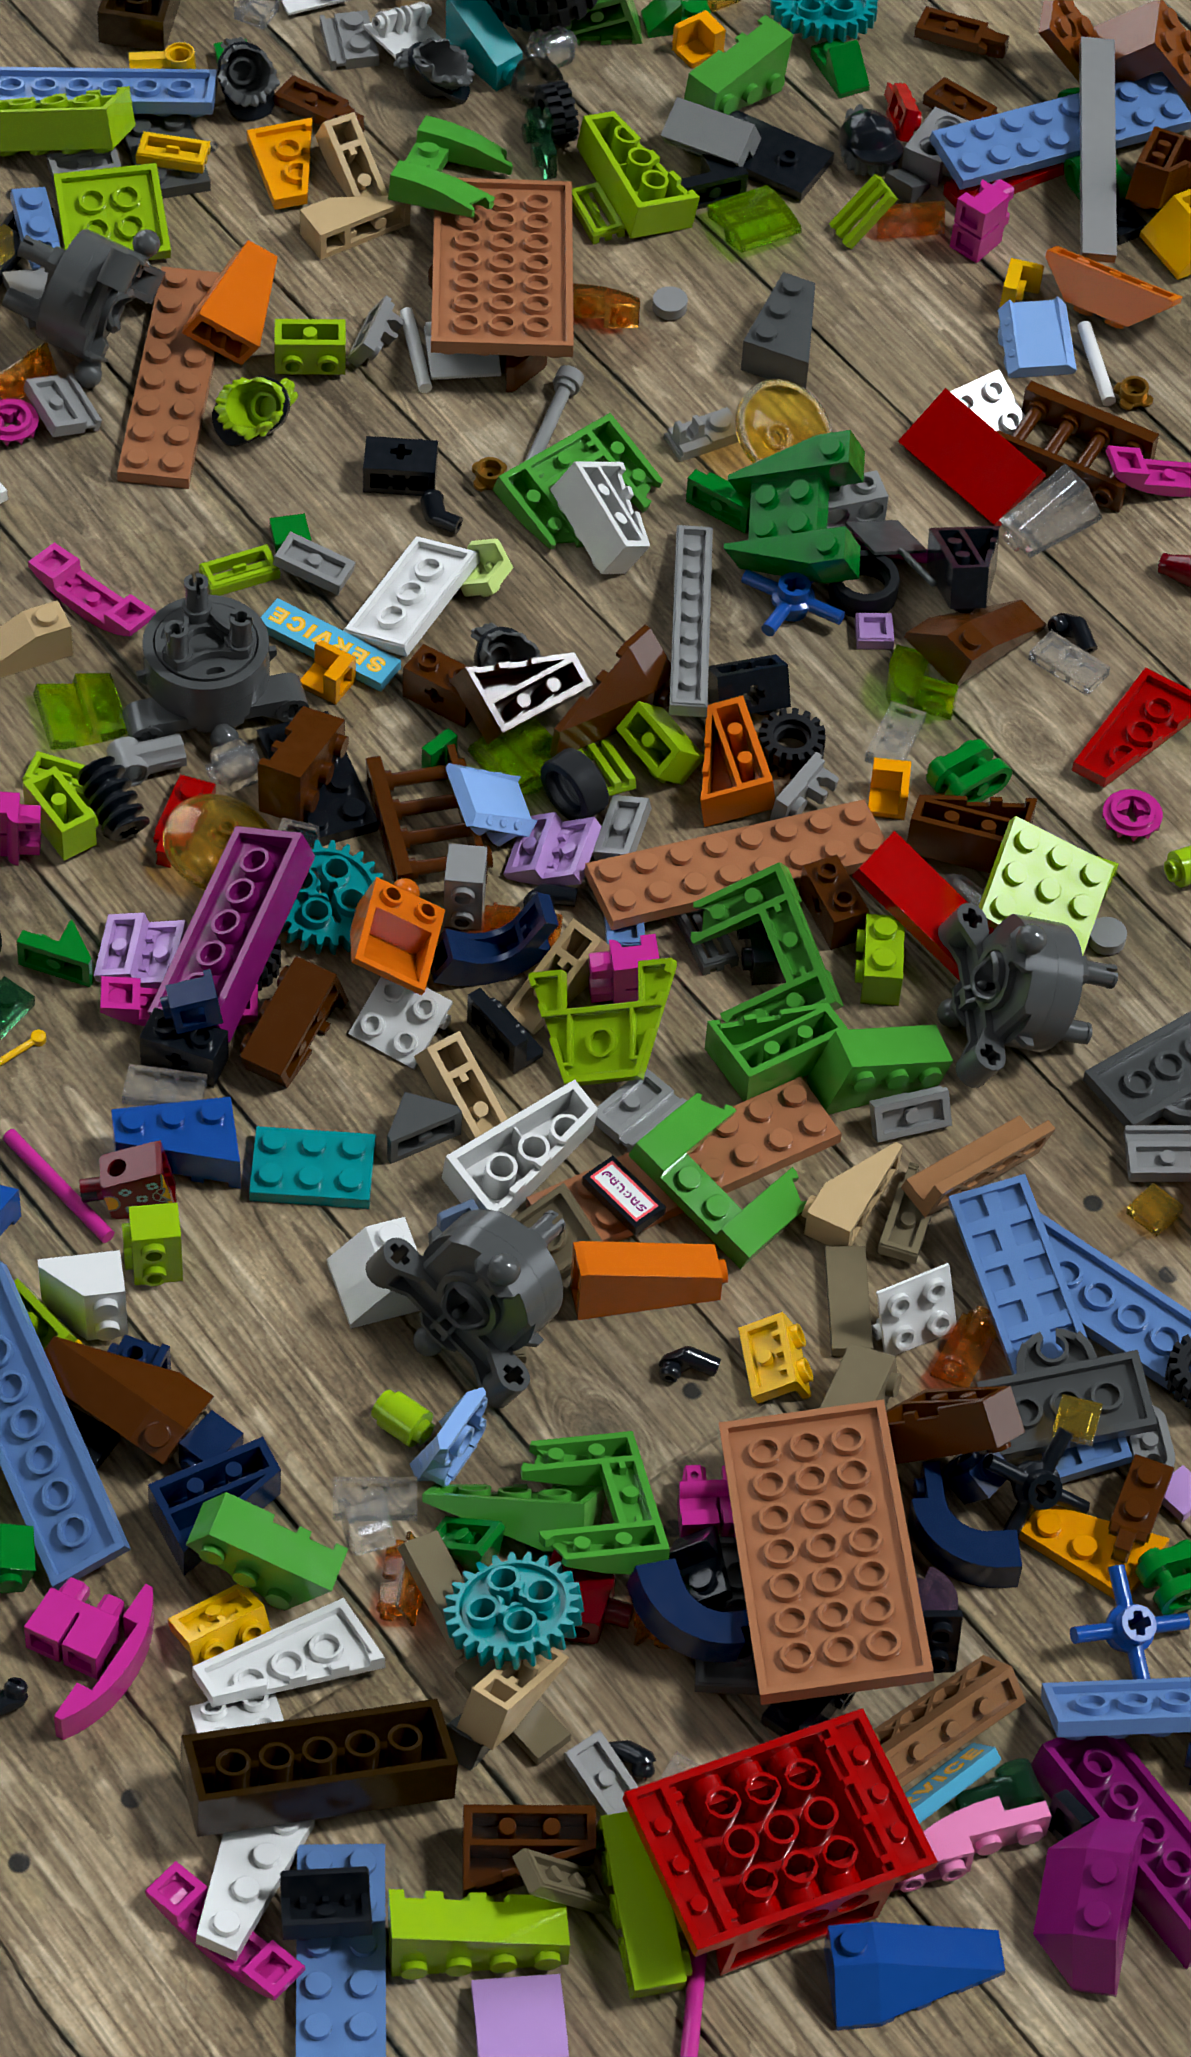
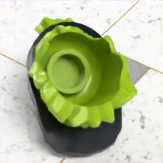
M258 376L252 379L241 377L240 379H234L232 384L224 385L215 399L216 405L212 411V423L219 438L227 446L238 447L276 431L285 423L291 405L298 398V393L294 392V382L287 378H283L279 382L267 376Z

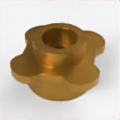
M1129 376L1114 386V392L1120 397L1119 405L1123 409L1130 410L1140 406L1149 407L1153 404V397L1148 394L1149 384L1142 377Z
M485 457L472 465V472L476 478L473 481V487L478 491L493 490L498 476L507 471V465L495 457Z

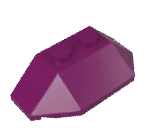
M1099 1817L1047 1850L1033 1935L1074 1991L1117 1997L1144 1834V1823Z

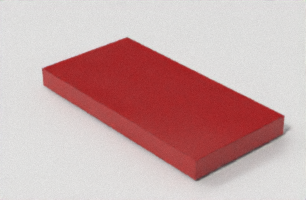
M947 388L939 394L898 440L905 449L994 526H1001L1046 476L1038 466Z
M894 830L852 876L960 981L958 964L947 947L941 942L938 928L960 905L968 902ZM988 926L989 934H991L995 929Z

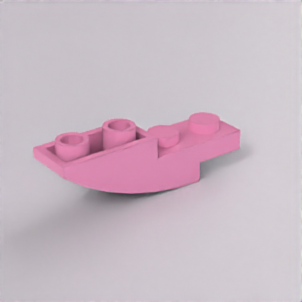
M999 1796L974 1803L939 1820L923 1831L938 1861L937 1866L934 1870L896 1883L891 1892L897 1890L912 1892L923 1887L928 1882L940 1879L950 1882L960 1879L967 1872H970L974 1854L976 1853L986 1856L999 1851L1003 1846L1015 1843L1029 1845L1039 1841L1043 1836L1047 1835L1051 1819V1813L1046 1801L1004 1811Z

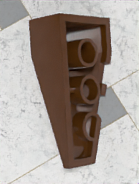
M642 626L623 643L616 652V657L620 658L610 672L604 669L601 670L595 678L596 683L588 699L580 696L557 724L553 732L550 750L551 757H554L564 749L574 748L578 750L617 733L616 727L638 701L664 709L669 706L671 663L650 627Z
M53 1336L44 1349L65 1396L164 1465L169 1463L179 1448V1442L192 1430L215 1397L180 1372Z

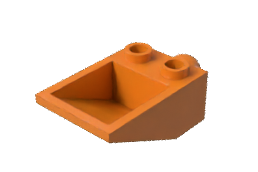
M376 877L358 902L350 929L352 963L422 996L426 989L446 909L420 898V889L411 879L402 878L391 884Z

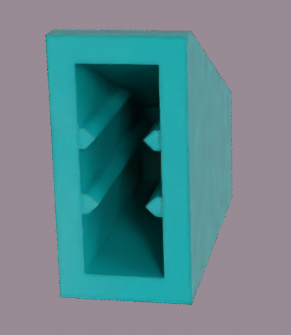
M446 0V39H449L450 45L458 46L460 50H466V54L469 56L468 62L474 66L472 71L495 91L521 78L523 52L486 0Z

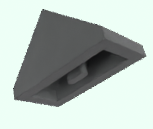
M404 1092L387 1136V1159L390 1164L461 1135L462 1111L459 1106Z

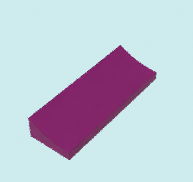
M235 826L148 1010L149 1015H151L155 1007L162 1009L160 997L167 996L165 985L203 977V970L211 969L223 1019V1024L214 1026L228 1031V1043H230L315 859V854L303 833Z
M1087 1736L1083 1740L1074 1741L1064 1737H1056L1043 1743L1028 1770L1051 1799H1053L1054 1794L1067 1789L1095 1817L1094 1820L1099 1817L1145 1824L1132 1902L1184 1968L1188 1969L1191 1966V1822L1123 1738Z

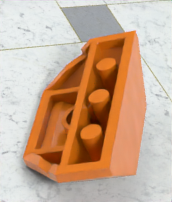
M1060 246L1047 249L1045 254L1064 301L1074 305L1073 310L1087 316H1093V313L1106 318L1104 321L1106 324L1118 329H1124L1125 326L1129 327L1181 303L1183 298L1178 294L1154 286Z

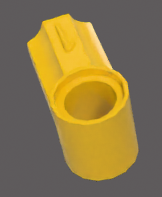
M177 42L169 45L165 51L130 52L129 68L196 69L195 51L190 44Z

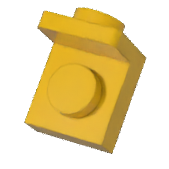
M1011 258L999 308L1009 299L1012 302L1016 300L1022 301L1025 291L1038 294L1044 266Z

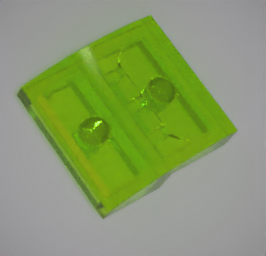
M768 185L707 205L708 217L724 229L725 241L741 253L802 233L801 225L791 209Z
M75 673L72 683L36 684L33 695L51 750L97 744L127 734L122 716L123 709L111 673Z
M535 719L490 744H487L482 736L469 745L467 751L487 771L521 776L518 783L523 796L539 792L542 788L541 767L552 758L550 750L553 736Z

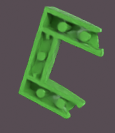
M426 115L417 130L415 145L405 161H398L390 175L388 200L472 218L475 214V208L472 204L489 210L494 206L495 197L456 177L442 173L446 163L453 162L508 175L512 174L513 164L505 160L507 157L506 149L480 134L455 123Z
M609 413L498 476L493 491L522 525L549 549H555L556 544L573 542L576 548L584 547V545L576 537L575 530L566 515L559 509L558 502L550 490L574 461L623 462L626 469L622 474L625 486L632 487L634 494L630 501L642 513L648 509L652 502L646 498L651 487L660 488L663 479L613 415Z
M780 862L693 902V907L704 910L702 932H691L690 939L692 944L699 945L762 920L786 980V983L720 1013L721 1018L726 1023L733 1022L735 1019L738 1021L743 1020L744 1015L756 1014L757 1018L778 1015L781 1009L826 1002L830 1004L834 1011L844 1007L830 971L825 969L799 904L802 900L790 870Z
M696 1093L641 1138L628 1156L742 1269L802 1214L807 1201L800 1200L794 1184L799 1177L797 1171L792 1167L742 1210L689 1156L692 1151L731 1118L737 1110L727 1104L722 1109L701 1100L702 1094Z
M633 1431L531 1441L529 1452L536 1455L537 1458L534 1465L523 1462L520 1474L522 1480L560 1485L603 1486L614 1520V1524L539 1531V1542L545 1548L553 1547L562 1556V1564L565 1567L599 1573L632 1574L636 1565L669 1560L670 1547Z

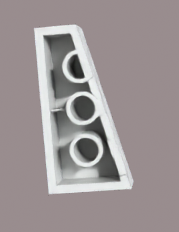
M574 1079L445 1157L442 1180L460 1203L474 1199L479 1209L494 1210L510 1216L526 1200V1197L530 1196L593 1132L598 1108Z

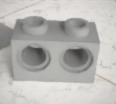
M934 107L904 147L902 168L938 187L944 177H950L951 174L929 141L933 130L968 122V120Z
M877 470L865 472L864 483L829 488L827 529L845 526V522L884 521L886 519L889 496Z
M449 843L444 879V909L446 910L443 918V927L459 930H481L486 894L487 847Z

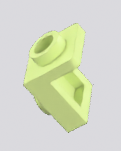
M498 539L471 541L467 548L478 552L480 562L460 589L465 597L478 595L487 597L493 595L500 589L501 583L511 572L513 566Z

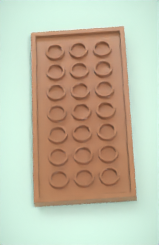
M458 178L494 196L495 202L493 208L489 210L472 204L475 208V214L472 218L434 210L431 353H443L446 355L455 353L478 354L481 356L513 355L516 357L548 356L551 358L573 357L572 181Z
M884 1399L719 1422L761 1705L934 1681L933 1666Z

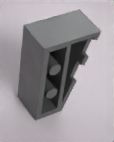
M785 272L782 273L743 341L742 371L806 392L815 295L814 282Z

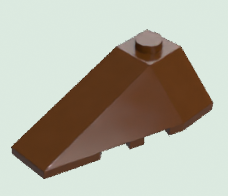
M1016 600L975 609L970 613L955 612L930 617L906 632L904 638L956 688L1042 631L1047 624L1023 600Z

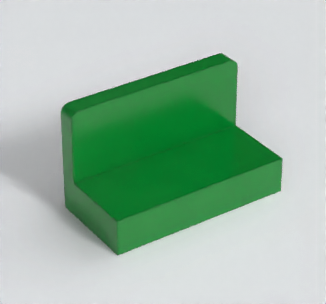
M695 469L687 479L686 502L744 534L748 532L751 498L736 491L729 481L712 472L706 475Z

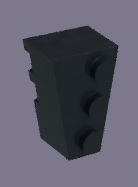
M1000 526L929 528L926 569L936 581V586L950 609L960 613H970L975 609L987 607L997 567Z

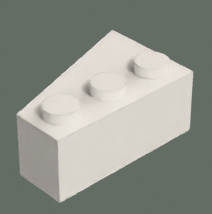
M574 461L550 490L558 502L559 509L566 515L575 530L576 537L582 542L592 558L595 568L601 574H626L647 551L650 543L640 512L633 511L630 502L634 494L632 487L625 486L622 474L626 471L624 463Z

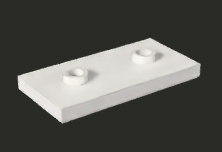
M416 536L343 631L382 651L407 657L480 562L478 552Z

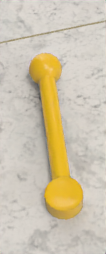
M40 1029L34 1030L29 1040L0 1057V1066L32 1046H43L46 1043V1033Z

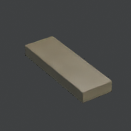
M825 1246L824 1259L831 1356H844L849 1343L873 1349L865 1246Z
M438 1530L404 1542L398 1550L456 1660L465 1657L464 1648L456 1650L453 1638H449L444 1608H447L446 1595L454 1594L452 1583H464V1580Z
M478 1655L455 1669V1677L471 1692V1689L496 1668L495 1660L491 1659L484 1666H480ZM540 1700L535 1703L517 1728L510 1734L513 1740L537 1765L571 1741V1733Z
M526 1848L512 1856L530 1895L596 1914L601 1913L610 1906V1902L594 1869Z

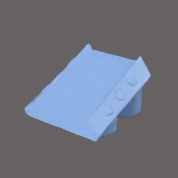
M1058 296L1054 300L1012 302L1009 299L998 309L1000 323L997 338L999 344L1004 348V366L1010 378L1074 374L1077 371L1067 307Z
M448 763L445 769L467 827H470L479 836L486 832L489 839L497 846L503 845L514 837L530 836L537 820L531 818L518 783L521 776Z
M483 1387L468 1391L439 1421L442 1428L436 1437L409 1464L417 1481H433L443 1487L454 1481L476 1449L486 1428L487 1420L482 1416L485 1412L488 1398Z

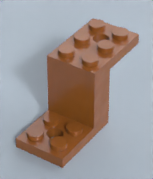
M1043 0L1038 33L1078 82L1079 43L1081 37L1114 39L1115 83L1127 80L1135 82L1161 70L1191 107V31L1185 29L1179 21L1175 10L1169 8L1163 0H1153L1094 27L1089 18L1085 15L1083 16L1076 8L1073 0Z

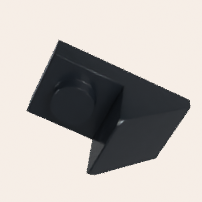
M702 154L700 174L682 178L681 185L687 191L693 190L700 197L697 209H702L746 198L748 172L743 167L707 154Z
M715 1525L676 1539L670 1548L669 1557L676 1559L683 1583L690 1595L707 1608L732 1599V1591Z

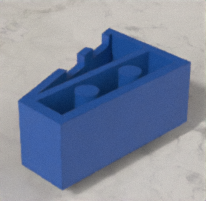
M231 1097L111 1109L115 1151L161 1140L173 1174L191 1176V1181L204 1183L205 1179L228 1182L229 1187L241 1189L240 1157Z

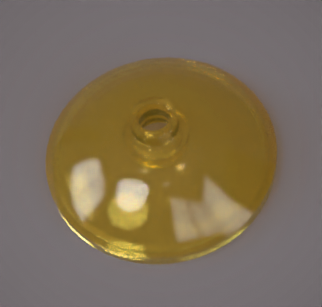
M769 379L754 385L743 395L736 410L735 427L737 437L744 453L752 463L758 462L815 435L832 433L830 420L821 403L808 390L788 380Z
M203 794L183 801L171 812L163 831V846L173 868L185 880L206 890L235 826L272 829L264 817L247 803L226 795Z

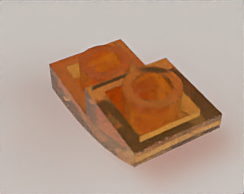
M573 284V318H603L604 328H639L640 298L608 287Z

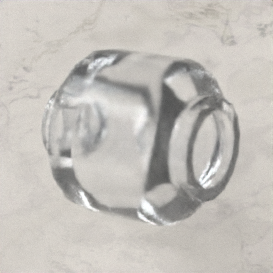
M560 26L552 28L550 32H542V29L536 30L530 35L526 45L527 58L536 69L548 73L569 65L574 60L577 39L571 30L561 29Z
M239 738L214 747L211 750L210 758L212 763L205 765L211 783L220 784L227 793H233L258 783V762L261 759L254 743L248 745L244 739Z

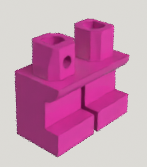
M982 179L979 194L974 197L965 192L957 200L950 247L973 262L978 263L1001 243L1004 226L1009 223L1010 214L1007 209L1009 201L1014 195V187L1001 179H998L992 185Z
M0 792V856H8L10 863L19 866V854L40 855L41 805L20 804V793Z
M656 934L641 935L640 945L622 947L618 941L609 940V951L589 953V992L591 1003L612 1001V1004L638 1001V961L660 959Z
M686 1465L684 1467L682 1481L679 1482L677 1498L679 1538L715 1525L718 1534L720 1528V1536L736 1537L725 1465L722 1466L721 1470L722 1479L707 1480L706 1468L701 1465Z
M70 1577L59 1591L52 1587L49 1589L25 1624L26 1648L59 1663L63 1659L65 1666L98 1680L105 1667V1659L113 1644H117L120 1640L119 1625L125 1612L124 1601L111 1594H104L97 1607L85 1603L90 1596L89 1587L84 1582Z

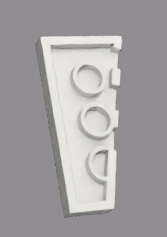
M341 1598L192 1666L193 1678L212 1707L382 1669L385 1668V1657L346 1600Z
M315 1819L223 1833L196 1934V1944L234 1961L237 1960L280 1886V1872L288 1871L297 1857V1849L300 1844L306 1842L314 1828Z

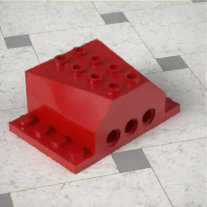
M863 1708L626 1791L622 1798L694 1957L715 1950L720 1976L826 1937L829 1925L864 1923L878 1918L896 1883L934 1870L938 1864L934 1852Z

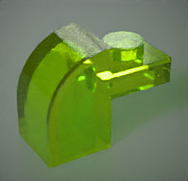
M896 644L889 662L885 689L886 699L890 707L897 714L909 720H912L915 710L951 720L956 708L959 685L929 677L930 663L916 649Z

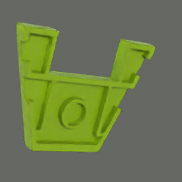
M670 957L638 961V1001L568 1009L567 973L560 969L528 973L531 987L535 989L539 1001L537 1005L541 1017L545 1019L551 1037L549 1041L564 1084H568L574 1079L580 1086L644 1079L677 968L676 960Z

